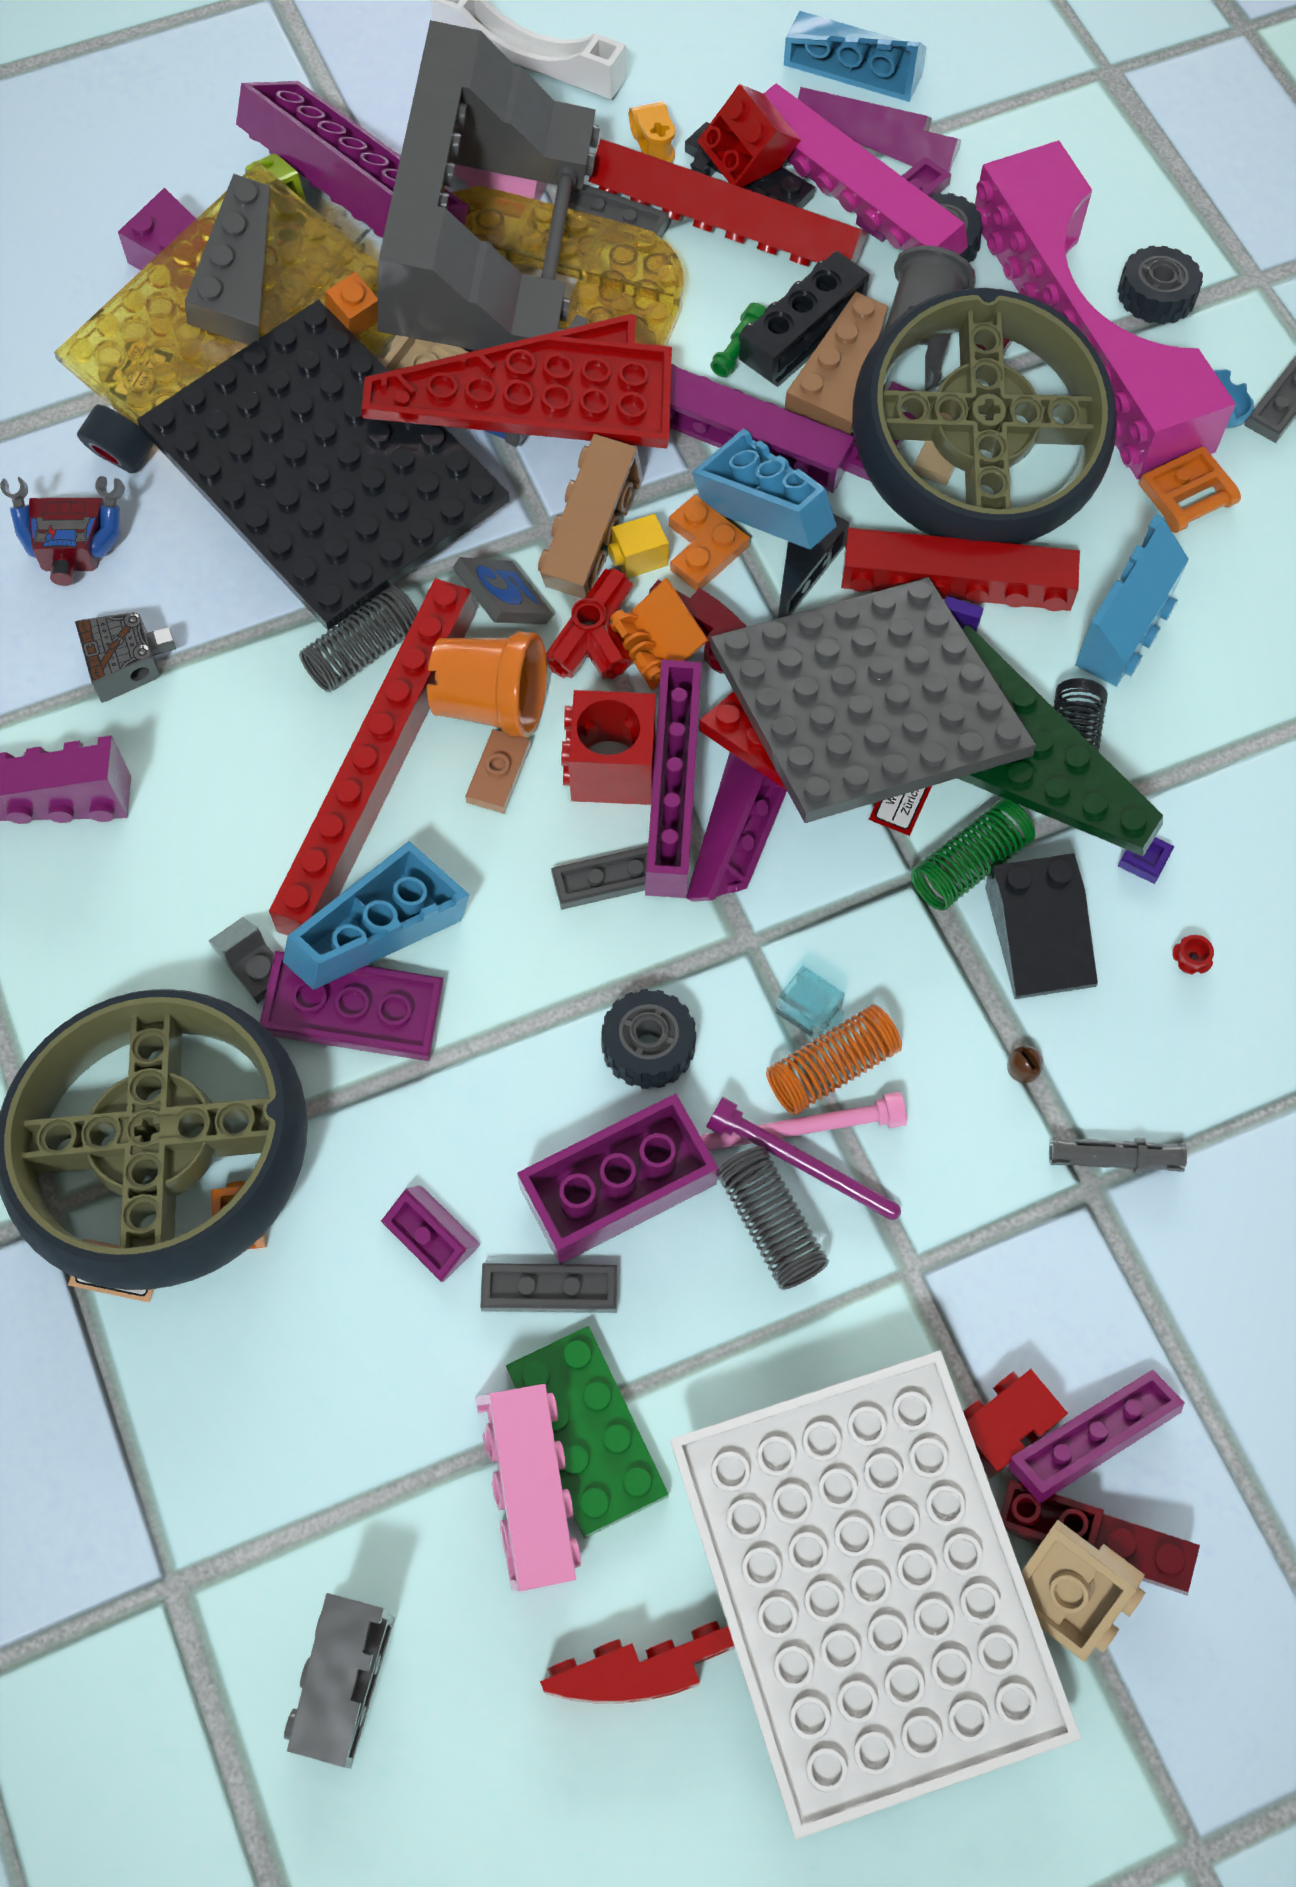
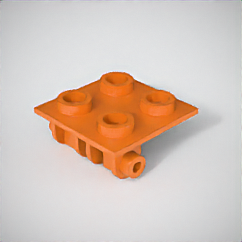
M667 578L629 613L625 614L623 610H618L610 617L612 630L616 632L624 649L629 653L630 658L651 690L660 685L662 660L686 661L708 641Z

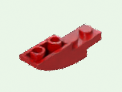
M714 1621L691 1631L693 1640L675 1648L671 1639L645 1650L648 1659L639 1662L633 1643L623 1647L620 1639L611 1641L593 1650L595 1659L577 1666L575 1658H571L547 1669L549 1678L540 1681L545 1694L570 1701L593 1704H624L649 1701L699 1686L700 1680L694 1665L735 1649L728 1626L720 1629L718 1621Z

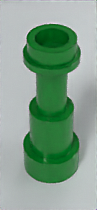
M750 303L741 314V322L731 334L729 345L723 352H716L714 354L710 367L716 375L726 378L735 371V360L739 356L740 333L748 323H754L765 313L767 308L763 305Z

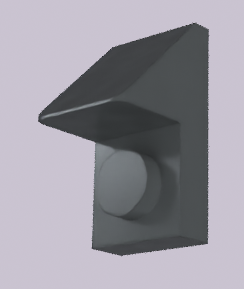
M242 917L208 941L258 1004L265 999L274 953L266 945L260 930Z

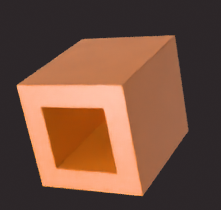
M356 272L326 290L325 306L355 337L377 323L378 298Z

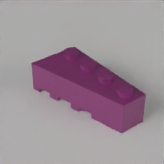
M112 735L98 737L97 745L83 747V743L78 740L65 742L63 750L48 752L40 746L27 748L21 757H14L7 752L0 753V821L27 824L32 820H52L58 823H68L73 819H92L98 822H109L115 818H128L131 774Z

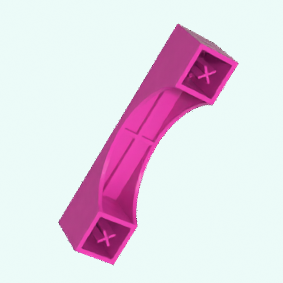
M1060 140L983 164L980 180L976 186L975 205L976 210L980 211L982 235L987 241L988 249L992 255L997 257L1003 267L1005 277L1012 281L1020 294L1034 298L1061 313L1087 337L1096 349L1110 377L1115 396L1117 413L1115 446L1120 452L1123 464L1130 468L1136 479L1139 480L1143 474L1202 446L1210 454L1216 453L1236 403L1200 349L1160 344L1120 328L1104 317L1087 301L1071 275L1066 254L1079 241L1092 188Z

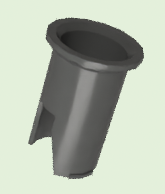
M921 245L906 249L898 255L893 267L898 286L885 330L904 312L925 300L954 290L974 288L976 283L975 270L966 259L957 253L938 246ZM952 333L936 336L917 344L928 346L925 354V389L927 391L937 387L941 380L940 373Z

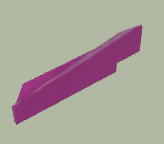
M729 752L686 898L692 902L712 901L718 896L748 888L787 792L731 752Z

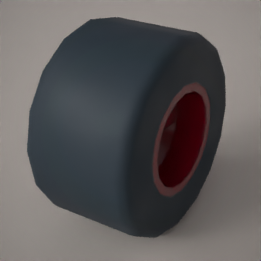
M100 404L94 406L77 432L79 440L93 453L131 474L138 470L153 447V442L139 426L117 411Z

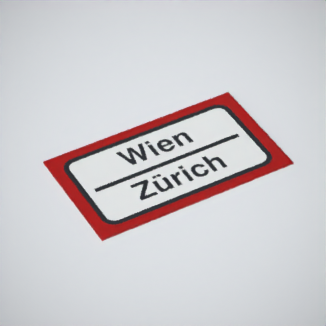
M932 786L876 802L868 820L910 836Z

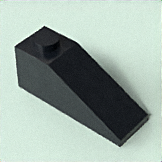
M833 513L837 527L811 550L788 541L778 618L789 616L795 611L845 547L850 522Z

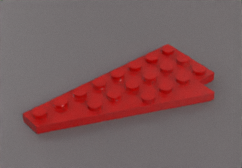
M628 314L367 376L364 381L362 418L591 441L593 434L629 445L667 449L670 429L672 347L635 343L636 315Z

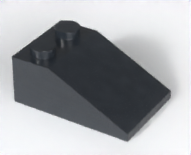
M1075 853L993 865L985 889L1014 999L1096 987L1098 980L1086 893Z

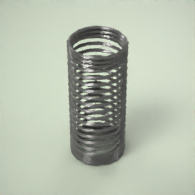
M390 585L381 594L376 595V598L365 603V606L355 610L354 614H349V617L344 618L343 622H338V625L333 626L332 630H327L326 634L321 635V639L316 638L315 643L311 642L310 646L300 650V660L315 683L324 691L332 692V690L339 687L340 682L345 683V678L350 679L351 674L356 675V670L361 671L362 666L367 667V662H372L373 658H378V654L383 655L384 650H389V646L394 647V643H399L400 638L405 639V634L408 633L418 611L413 602L400 588ZM380 605H381L382 607H384V609H385L386 613L388 614V616H387V615L385 614V612L381 609ZM399 605L404 609V611L406 612L407 616H406L405 613L401 610V608L399 607ZM375 609L379 612L382 619L376 614ZM370 614L374 616L378 625L370 617ZM364 617L369 621L372 628L365 622ZM359 622L363 624L367 633L361 628ZM353 625L358 629L363 639L355 631ZM396 627L402 632V635L399 634ZM348 630L354 635V637H355V639L357 640V642L359 643V645H358V644L356 643V641L350 636ZM390 630L396 635V638H397V639H395V638L393 637V635H392V633L390 632ZM384 633H385V634L388 636V638L391 640V643L387 640V638L385 637ZM342 634H344L348 638L353 648L362 657L363 662L359 660L357 654L352 649V647L346 642ZM337 638L343 643V645L345 646L346 650H347V651L349 652V654L353 657V659L357 662L358 666H356V665L353 663V661H352V659L350 658V656L347 654V652L344 650V648L339 644ZM379 638L385 643L386 647L382 645ZM373 641L379 646L380 651L376 648ZM332 643L337 646L342 656L351 665L352 670L347 666V664L340 656V654L334 649ZM366 643L372 648L375 655L371 653ZM326 646L332 651V653L334 654V656L336 657V659L339 661V663H340V664L343 666V668L346 670V673H347V674H345V673L341 670V668H340V666L338 665V663L335 661V659H334V658L330 655V653L328 652ZM362 649L368 654L369 658L364 655ZM321 651L328 657L329 661L332 663V665L335 667V669L339 672L341 678L335 673V671L333 670V668L330 666V664L327 662V660L323 657Z
M756 1146L738 1153L723 1163L718 1170V1180L722 1187L726 1189L725 1193L730 1195L729 1200L734 1202L733 1207L738 1209L737 1214L742 1216L741 1221L746 1223L745 1228L749 1230L748 1234L753 1237L752 1241L757 1244L756 1248L761 1250L760 1255L765 1257L764 1263L769 1264L768 1270L773 1272L772 1277L776 1284L779 1285L778 1288L786 1290L804 1283L820 1273L828 1266L830 1260L827 1259L824 1251L819 1250L821 1245L815 1243L817 1237L811 1236L813 1230L807 1229L809 1223L804 1222L805 1217L800 1215L801 1210L796 1208L797 1203L792 1201L793 1196L788 1195L790 1190L784 1188L786 1183L780 1181L782 1176L777 1174L778 1169L773 1167L774 1162L770 1161L771 1156L768 1154L769 1152L764 1146ZM766 1165H769L767 1168H765L764 1170L760 1171V1170H761L762 1168H764ZM772 1172L768 1177L761 1179L748 1188L740 1190L746 1184L755 1181L766 1173ZM777 1178L771 1184L761 1188L760 1190L751 1195L744 1197L750 1191L762 1186L763 1184L772 1179ZM781 1185L776 1190L763 1196L759 1200L749 1203L755 1197L767 1192L773 1187ZM784 1192L781 1196H779V1197L776 1198L775 1200H773V1201L767 1203L766 1205H764V1206H762V1207H760V1208H757V1209L753 1210L756 1206H758V1205L761 1204L762 1202H764V1201H766V1200L772 1198L773 1196H775V1195H777V1194H779V1193ZM788 1199L775 1209L758 1216L761 1212L777 1204L778 1202ZM791 1206L788 1210L778 1215L777 1217L762 1223L765 1219L777 1213L778 1211ZM795 1213L793 1216H791L784 1222L770 1229H767L769 1226L779 1221L780 1219ZM797 1221L794 1225L790 1226L784 1231L771 1236L773 1233L783 1228L784 1226ZM801 1228L799 1231L792 1234L791 1236L775 1243L777 1240L787 1235L788 1233ZM805 1235L804 1237H802L801 1239H799V1240L796 1241L795 1243H793V1244H791V1245H789V1246H787V1247H785V1248L780 1249L781 1247H783V1246L786 1245L787 1243L791 1242L792 1240H794V1239H796V1238H798V1237H800V1236ZM759 1236H763L760 1240L756 1239ZM804 1243H807L805 1246L801 1247L800 1249H798V1250L792 1252L791 1254H788V1255L784 1256L785 1254H787L788 1252H790V1251H792L793 1249L797 1248L798 1246H800V1245H802V1244H804ZM808 1250H811L810 1252H808V1253L805 1254L804 1256H802V1257H800V1258H798V1259H796V1260H794V1261L788 1263L789 1261L793 1260L794 1258H796L797 1256L803 1254L804 1252H806V1251H808ZM780 1263L777 1267L772 1268L774 1264Z

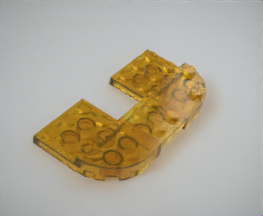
M475 186L470 189L451 192L469 205L465 227L480 241L490 243L513 266L516 263L543 269L554 204L501 190L489 189L484 186ZM568 208L557 274L576 278L578 281L569 298L570 305L567 322L560 320L558 328L568 329L577 314L588 319L589 324L635 314V343L667 346L683 304V270L674 250L650 230Z

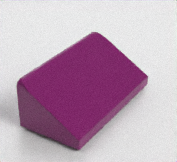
M422 1186L406 1188L381 1220L440 1282H444L480 1246V1243Z

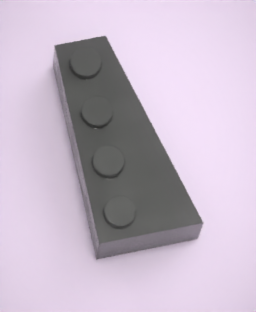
M233 173L185 299L188 325L247 345L254 341H259L270 221V186Z

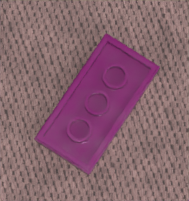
M275 951L260 1023L274 1037L417 1060H430L444 978L366 965L313 990L283 963L285 952Z

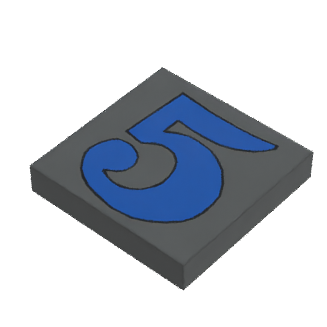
M459 557L453 566L454 571L494 623L547 624L554 615L512 561Z

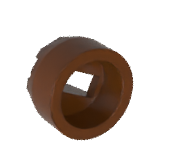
M1024 1045L1016 1048L1007 1061L1008 1073L1014 1080L1021 1083H1029L1036 1080L1043 1069L1042 1055L1040 1051L1032 1046ZM1023 1055L1027 1056V1058L1035 1066V1069H1031L1028 1061L1025 1059Z

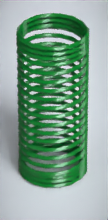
M1004 798L1000 799L989 810L984 811V814L979 815L977 819L968 824L967 827L963 828L952 839L941 845L940 848L936 849L925 860L912 868L911 880L916 891L934 909L940 911L947 910L954 902L958 901V898L968 893L969 889H973L980 881L985 880V877L990 875L993 865L1006 863L1008 859L1017 854V851H1021L1023 847L1034 841L1035 827L1031 818L1014 801ZM1001 810L1006 812L1016 821V823L1020 826L1025 838L1021 836L1019 830L1013 824V822L1002 814ZM976 832L980 834L982 840L977 836ZM961 846L965 848L967 854L961 849ZM955 850L959 851L961 857L957 855ZM950 854L954 856L957 863L951 858ZM945 859L949 861L952 868L946 863ZM939 863H941V864L944 866V868L946 869V871H944V870L941 868V866H940ZM922 872L927 876L933 888L944 898V901L938 898L930 889ZM965 873L970 876L971 880L967 878ZM959 876L965 881L966 885L961 882ZM954 881L959 884L960 889L955 885Z

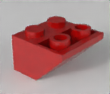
M740 83L697 140L726 180L740 187L778 170L801 141L764 93Z

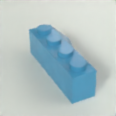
M799 11L785 38L783 65L910 102L923 74L927 47L921 42L903 41Z

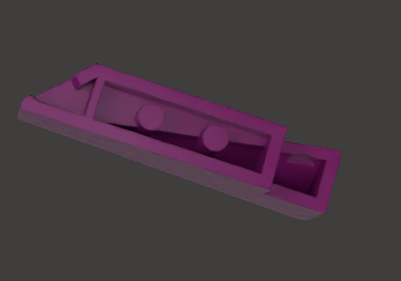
M800 87L798 99L856 143L910 166H914L925 156L950 173L960 148L961 139L929 132L932 121L931 117Z

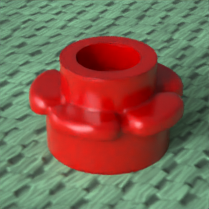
M1190 935L1182 938L1181 943L1174 946L1172 956L1179 963V969L1184 973L1193 975L1199 972L1203 974L1208 972L1213 966L1214 948L1207 938L1201 935ZM1190 953L1196 954L1197 958L1192 959Z

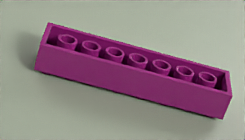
M300 81L241 83L236 125L249 134L250 139L261 143L269 150L270 154L280 156L298 173L309 180L310 185L322 190L330 196L332 202L343 206L352 213L353 218L362 221L373 229L375 235L383 238L401 156ZM445 189L444 193H449L448 211L465 226L469 205Z

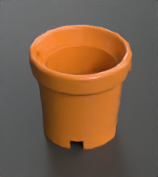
M516 631L509 638H439L437 640L428 666V671H436L435 685L427 684L428 703L433 715L498 727L507 733L509 737L526 739L535 732L544 706L547 681L546 652L542 638L535 632Z

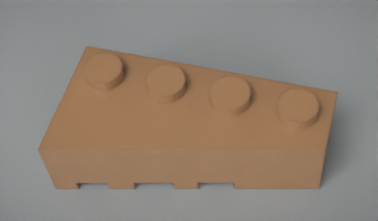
M855 292L786 391L784 409L797 415L806 416L815 422L833 429L842 430L852 436L853 398L856 381L868 352L884 332L888 306Z
M593 434L589 447L584 446L581 450L578 460V468L580 469L576 481L571 480L567 486L565 493V502L567 504L562 515L558 514L551 530L552 543L549 550L544 549L538 562V571H540L545 587L582 599L586 597L597 581L606 562L607 553L603 549L605 545L608 546V544L612 543V527L619 525V514L627 516L632 506V500L630 499L632 489L639 490L644 480L637 447Z

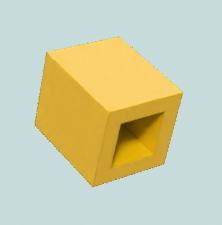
M654 513L613 526L612 543L608 544V553L614 567L620 566L626 577L631 578L668 566L669 542Z

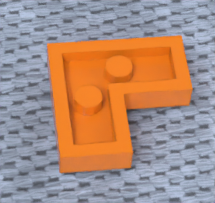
M695 494L669 516V527L691 543L670 561V571L695 591L698 588H704L750 546V537Z

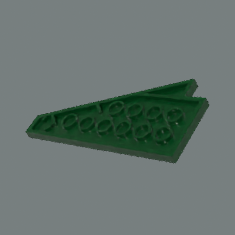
M966 625L963 632L1033 739L1036 747L1034 755L957 779L1002 798L1012 800L1033 811L1144 856L1163 826V814L972 627Z

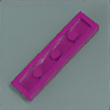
M1152 1369L1012 1456L1008 1468L1034 1498L1041 1503L1181 1414L1185 1402Z

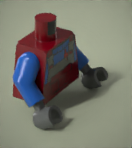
M104 476L97 478L95 487L97 493L105 497V503L103 498H29V505L24 503V498L28 494V485L22 478L18 477L20 489L15 494L10 493L8 481L5 478L2 479L0 483L1 491L5 496L11 498L13 507H10V513L15 534L26 553L37 559L41 569L50 571V580L60 586H69L74 582L75 571L95 570L98 567L100 558L105 556L119 540L120 506L116 505V501L123 496L125 486L120 479L114 478V488L108 493L106 488L107 478Z

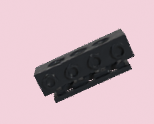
M837 250L825 261H819L808 276L802 281H796L784 297L778 302H772L760 318L754 323H748L743 328L739 336V360L776 387H779L809 360L854 293L858 292L865 296L867 295L870 273Z

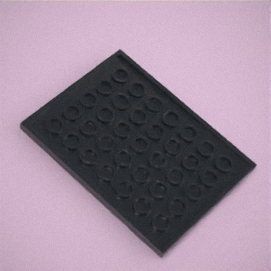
M318 299L259 338V341H254L137 418V422L146 436L327 630H330L338 622L347 618L349 614H353L355 610L360 609L361 606L371 601L376 595L381 594L383 590L395 584L510 501L509 492L444 426L362 418L365 377L388 372L389 370Z

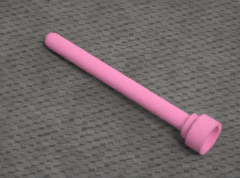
M899 1091L882 1094V1099L875 1100V1105L759 1124L757 1126L779 1138H787L878 1122L879 1126L887 1125L889 1129L907 1125V1114L902 1093ZM716 1132L701 1135L709 1151L752 1144L734 1132L731 1136L725 1132L722 1135Z

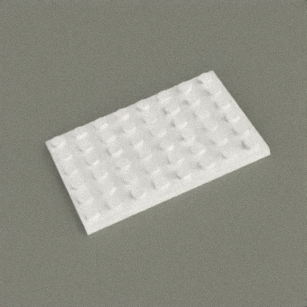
M941 1350L670 1439L795 1839L1081 1740Z

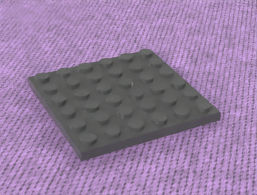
M929 577L711 637L710 648L804 823L1034 755L1036 744Z

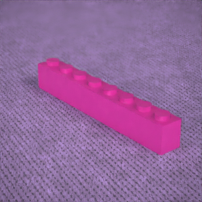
M777 83L764 92L766 97L801 139L786 161L793 165L800 176H807L813 180L822 193L825 195L831 194L839 200V203L847 212L851 213L853 211L861 217L869 229L872 231L878 230L886 236L888 242L894 248H901L904 251L911 247L926 245L938 246L960 255L968 248L965 223Z

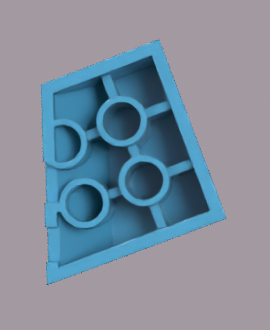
M1155 514L1148 526L1142 546L1137 545L1120 580L1117 579L1091 621L1075 666L1115 687L1118 686L1125 674L1132 677L1143 658V655L1139 654L1142 646L1151 647L1161 629L1156 624L1160 618L1167 621L1178 603V599L1174 598L1173 595L1189 558L1163 517Z

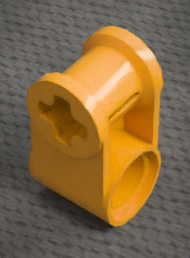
M658 101L629 108L630 129L633 138L637 140L641 152L673 163L675 151L672 146V140L675 137V126L670 119L665 102Z

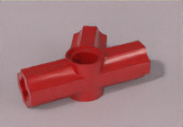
M615 568L612 570L605 569L586 597L573 605L571 618L546 652L547 666L553 673L562 678H573L585 659L589 657L601 678H610L612 680L622 675L632 665L629 653L624 649L621 640L616 632L612 630L610 624L612 622L610 620L611 615L622 608L634 589L633 583L628 580L624 573ZM585 621H593L596 624L587 626L582 623Z

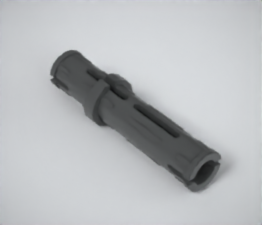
M1051 1137L1049 1142L1050 1165L1133 1169L1134 1173H1145V1170L1184 1172L1187 1165V1148L1183 1143L1146 1142L1145 1138H1135L1134 1141H1111Z

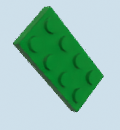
M589 1326L505 1365L515 1389L546 1384L547 1393H553L555 1397L557 1421L552 1422L554 1441H561L565 1456V1469L559 1470L562 1490H569L573 1516L584 1539L669 1497V1493Z

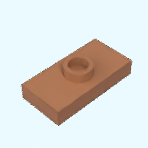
M492 729L465 795L466 803L504 814L531 748L530 739L509 737L505 732Z

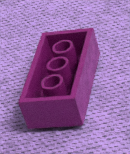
M675 1093L517 1172L519 1188L558 1263L563 1264L717 1185L719 1168Z

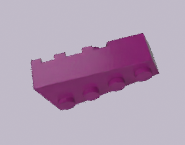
M164 187L118 231V235L127 262L186 297L210 232Z

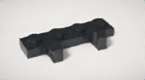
M705 122L685 140V152L694 157V161L690 164L691 170L708 176H712L716 171L722 174L697 142L710 124ZM782 166L778 170L743 186L745 189L800 208L805 207L814 198L815 186Z

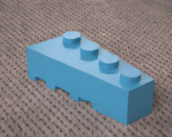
M744 428L692 471L701 500L719 514L811 550L837 527L826 488L800 469L793 470L789 466L788 460L781 455L776 457L771 454L766 444L760 440L755 442L752 439L751 433Z
M408 841L287 936L283 963L310 988L315 990L462 921L470 894Z

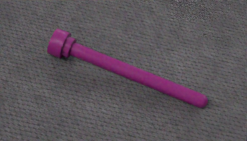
M722 1096L706 1125L708 1129L719 1135L725 1132L731 1136L734 1132L757 1146H764L769 1153L890 1220L900 1217L901 1207L897 1203L742 1117L743 1112L736 1109L738 1104Z

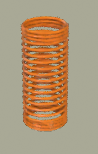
M872 1004L867 1009H863L857 1015L852 1016L851 1019L845 1020V1023H839L838 1027H833L832 1031H827L826 1035H820L819 1039L816 1038L813 1042L807 1043V1046H801L800 1050H795L794 1054H788V1057L782 1058L781 1062H775L774 1065L767 1067L766 1077L781 1105L790 1114L797 1115L801 1111H805V1108H809L810 1103L815 1104L816 1099L822 1100V1096H828L829 1092H835V1088H841L842 1084L847 1085L848 1080L854 1081L855 1076L860 1077L861 1072L867 1073V1068L873 1069V1066L879 1065L880 1061H886V1057H892L894 1054L901 1052L903 1046L902 1039L889 1015L881 1007ZM861 1022L864 1024L866 1031L861 1026ZM854 1025L859 1029L860 1035L856 1032ZM848 1030H849L850 1032H852L855 1041H854L853 1038L849 1035ZM842 1034L846 1037L849 1045L843 1039ZM836 1038L840 1041L842 1048L838 1045ZM829 1041L834 1045L837 1054L831 1048ZM823 1046L828 1050L829 1055L831 1056L832 1060L830 1059V1057H829V1056L826 1054V1052L824 1051ZM817 1050L822 1054L825 1063L819 1057ZM878 1050L883 1054V1058L879 1055ZM871 1053L876 1057L877 1062L873 1060ZM811 1054L815 1057L820 1069L812 1060ZM865 1057L870 1061V1065L867 1064ZM805 1059L809 1062V1064H810V1066H811V1068H812L814 1074L812 1073V1071L810 1070V1068L806 1065ZM858 1060H859V1061L861 1062V1064L864 1066V1069H862V1068L860 1067V1064H859ZM798 1062L803 1066V1068H804V1070H805V1072H806V1074H807L809 1080L811 1081V1083L813 1084V1086L817 1089L819 1096L814 1092V1090H813V1088H812L810 1082L808 1081L807 1077L805 1076V1074H804V1073L802 1072V1070L800 1069ZM851 1063L855 1066L858 1073L854 1071ZM792 1067L797 1071V1073H798V1075H799L801 1081L803 1082L804 1086L806 1087V1089H807V1090L809 1091V1093L811 1094L812 1099L808 1097V1095H807V1093H806V1091H805L803 1085L801 1084L800 1080H799V1079L797 1078V1076L794 1074ZM845 1067L850 1072L851 1077L847 1074ZM838 1070L844 1076L845 1081L840 1077ZM831 1073H832V1074L834 1075V1077L837 1079L838 1084L834 1082V1079H833ZM824 1076L831 1083L832 1088L828 1086ZM816 1077L818 1078V1080L820 1081V1083L824 1086L825 1092L821 1089V1087H820V1085H819V1083H818Z

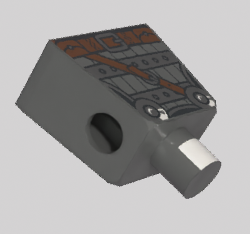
M136 612L75 621L91 683L101 703L156 680L160 674L155 655L176 650L169 627L147 633L140 614Z

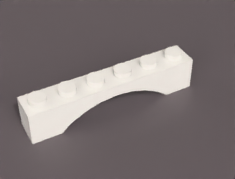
M430 0L433 21L482 31L511 62L608 99L613 98L627 78L626 44L597 33L577 39H559L541 35L512 21L487 0Z

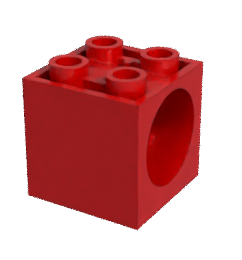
M574 690L573 706H565L564 730H566V741H562L561 751L563 786H570L571 801L651 805L655 750L656 694ZM605 741L619 742L629 747V749L614 755H602L589 750L591 746Z

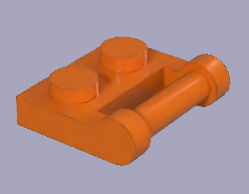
M1204 446L1143 474L1139 482V486L1163 514L1165 522L1173 533L1186 529L1188 523L1223 506L1229 508L1241 500V494L1236 484ZM1213 486L1217 493L1184 509L1178 504V502Z

